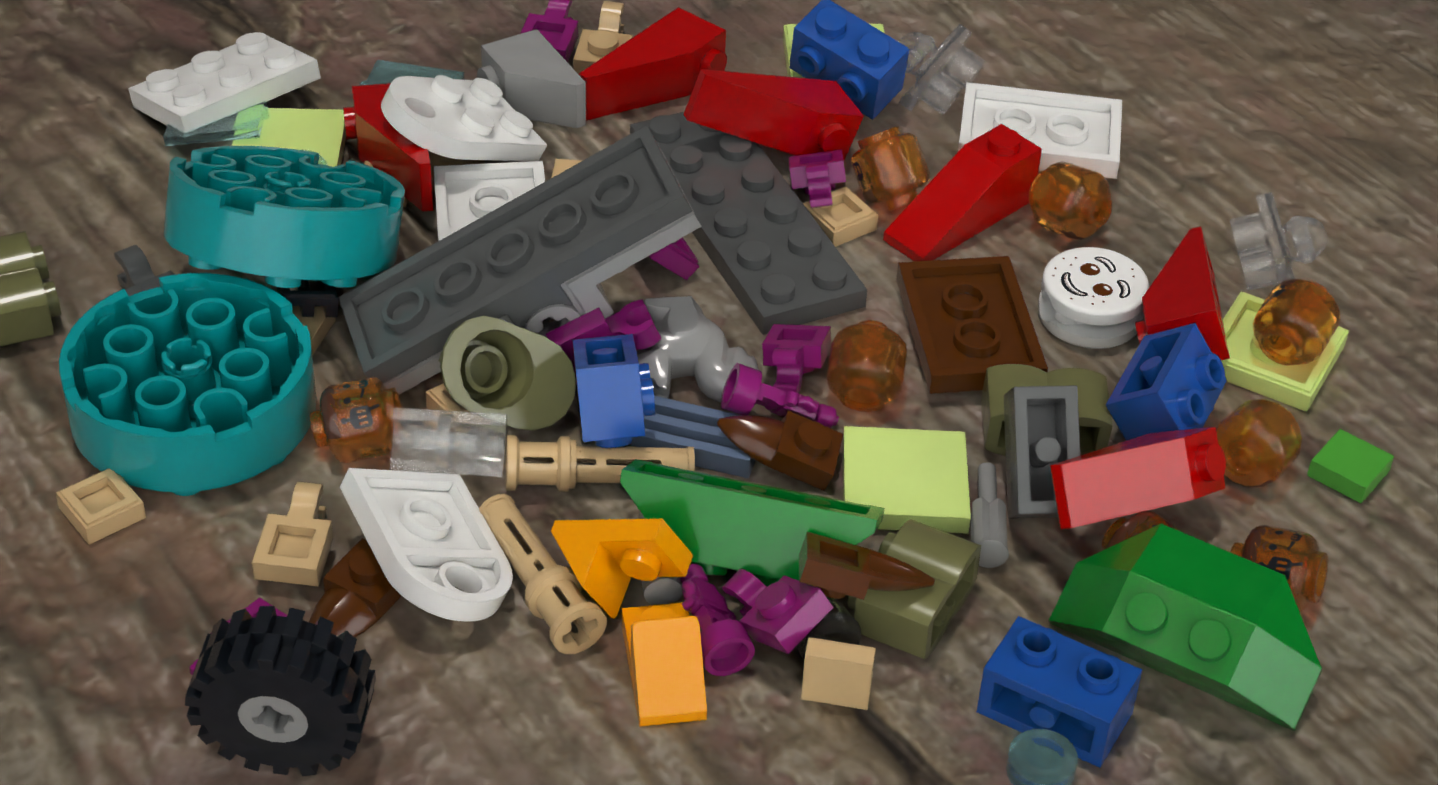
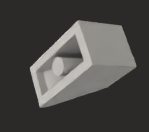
M537 29L481 45L482 67L477 71V78H484L496 84L503 92L502 97L515 111L523 114L529 120L572 128L586 126V82Z

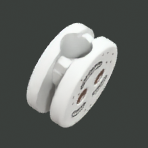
M1097 247L1069 249L1053 257L1044 269L1041 284L1042 290L1038 302V314L1047 330L1064 342L1091 349L1116 347L1136 336L1135 322L1143 321L1142 297L1149 289V281L1142 268L1123 254Z

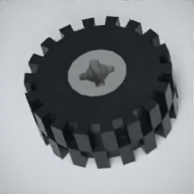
M260 606L255 618L246 609L233 612L230 623L222 618L214 624L211 634L208 633L186 693L185 706H189L186 716L191 726L201 725L197 736L206 745L218 741L220 743L218 754L229 761L236 754L246 758L245 768L258 772L260 764L273 766V774L288 775L290 768H298L302 776L316 775L319 764H322L328 771L340 766L342 757L348 760L356 752L357 744L360 743L376 682L375 670L369 669L372 659L366 649L354 652L357 639L348 631L336 636L331 633L334 622L321 616L316 624L304 621L305 611L290 608L287 617L277 616L275 606Z

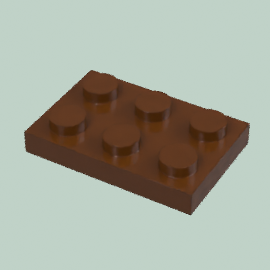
M1009 256L898 262L896 281L929 394L983 390L987 368L996 365L1023 364L1048 372L1041 346Z

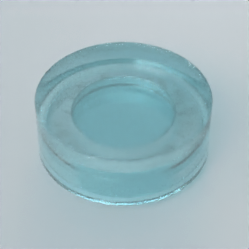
M1047 729L1027 730L1017 735L1010 744L1006 773L1013 785H1072L1078 764L1077 751L1066 737L1055 731Z

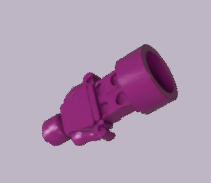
M736 363L731 369L722 393V409L740 415H748L754 405L758 404L781 417H784L789 410L807 419L819 422L826 427L832 428V426H836L839 416L834 407L819 404L818 401L813 400L811 397L803 396L794 391L785 392L784 390L761 383L762 372L760 370Z
M690 564L686 577H680L685 600L682 606L686 611H690L692 616H697L702 629L700 634L703 664L705 669L715 676L734 674L750 663L755 653V647L745 626L736 620V615L728 609L726 599L713 584L708 583L703 567L699 564Z

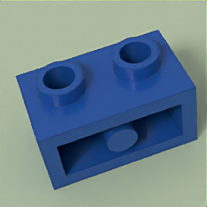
M821 0L794 27L789 68L808 79L837 81L861 113L873 120L903 89L910 49L831 0Z
M1196 323L1144 336L1108 399L1106 407L1126 441L1154 432L1203 428L1227 381L1223 364L1220 358L1211 352Z
M633 334L573 340L583 442L595 441L596 446L616 448L631 444L633 441L632 437L645 436L644 416L655 415L652 378H650L649 364H639Z
M1018 616L983 669L977 713L1101 768L1133 713L1142 669L1126 663L1113 655L1105 654L1066 637L1053 629L1045 628Z

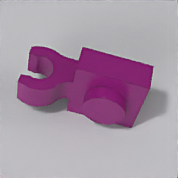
M549 0L544 15L528 14L521 33L537 29L568 62L579 37L578 20L568 17L572 0Z
M842 149L789 157L792 189L803 188L804 193L809 194L811 208L832 206L831 191L836 189L835 183L846 182Z
M643 299L625 305L619 312L607 318L604 317L598 307L546 333L547 338L559 345L571 360L575 377L573 340L633 334L636 350L649 348L662 339Z
M773 324L762 343L763 366H777V377L773 387L785 392L794 391L799 394L802 374L809 373L815 368H822L831 350V326Z
M739 569L722 587L726 594L734 596L744 605L739 611L743 616L740 622L745 626L751 638L786 654H789L834 608L820 588L801 583L785 575L778 582L767 587L750 572Z

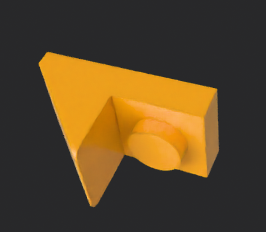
M663 518L555 520L551 529V533L579 583L611 619H615L619 613L631 577L642 581H653L657 577H686L693 558L691 551Z
M683 602L622 608V631L639 727L707 720L700 624L697 616H690L689 611L683 608Z

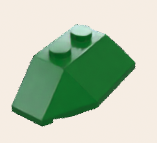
M637 459L622 469L620 478L621 485L645 519L663 518L691 551L693 558L690 564H699L703 567L705 573L709 575H725L728 569L737 571L744 569L752 573L767 587L778 582L784 575L800 581L799 553L806 532L857 545L876 532L883 521L885 509L654 464Z
M1164 524L1154 526L1077 562L1049 618V622L1052 625L1292 731L1296 730L1322 672V667L1285 575Z

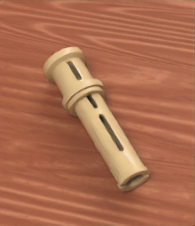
M507 435L505 490L515 491L518 485H556L559 492H568L569 489H575L576 483H620L622 469L626 467L621 465H629L635 459L695 471L694 447L626 446L602 448L599 446H576V440L570 439L569 436H560L557 442L519 441L516 435Z
M497 494L488 498L479 507V511L485 518L510 565L526 587L525 604L534 616L546 621L550 627V640L558 652L577 654L587 650L603 635L607 626V617L597 604L587 602L581 593L582 586L573 570L556 564L538 535L532 530L517 509L512 497L507 494ZM572 622L574 623V625H575L576 628L578 629V632H577V633H573V632L571 631V629H572L571 623H572Z

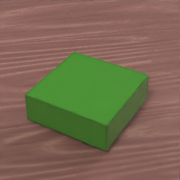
M1339 429L1311 460L1307 476L1362 503L1388 474L1394 455Z

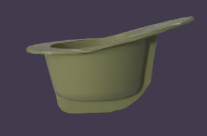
M479 316L465 320L451 332L439 357L444 386L454 402L471 413L512 428L535 431L550 427L566 415L574 400L576 377L572 362L562 348L545 336L513 325L502 319Z

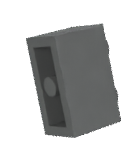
M1077 385L1013 387L1004 394L1008 519L1057 518L1059 515L1050 465L1080 456Z

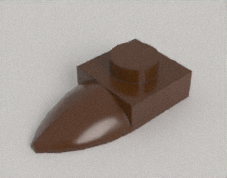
M789 410L782 421L768 417L742 415L719 418L717 422L718 427L735 446L754 460L771 469L823 491L834 476L843 433Z
M806 532L799 553L800 582L820 588L824 595L829 598L840 599L848 595L864 600L868 589L908 591L931 587L935 583L934 578L896 558L811 532Z
M362 538L323 577L324 594L316 604L309 622L316 624L321 616L334 622L331 631L334 635L339 636L343 632L348 631L353 637H356L378 622L402 596L387 580L367 540Z

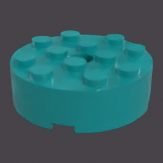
M266 146L201 148L192 150L190 162L186 163V159L174 157L170 162L163 235L172 248L189 256L188 264L196 268L207 270L226 268L265 276L267 284L281 288L299 287L301 280H321L324 284L334 287H353L357 284V278L383 272L392 267L396 262L405 190L403 185L391 175L359 162L349 160L345 165L340 164L335 167L318 164L319 153Z
M186 273L159 277L160 287L145 290L131 296L127 294L125 289L113 293L89 309L71 328L61 349L59 373L72 437L82 455L101 472L110 468L116 474L121 475L128 485L154 491L172 492L179 496H190L200 491L221 488L244 481L283 462L287 455L302 441L313 421L317 397L307 325L303 326L300 320L293 314L292 303L276 291L262 284L235 276L212 273Z

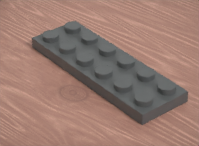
M684 112L660 115L650 120L630 124V134L646 125L648 126L702 226L692 233L763 335L769 333L773 324L801 325L866 307L867 288L758 143L687 121L683 115Z

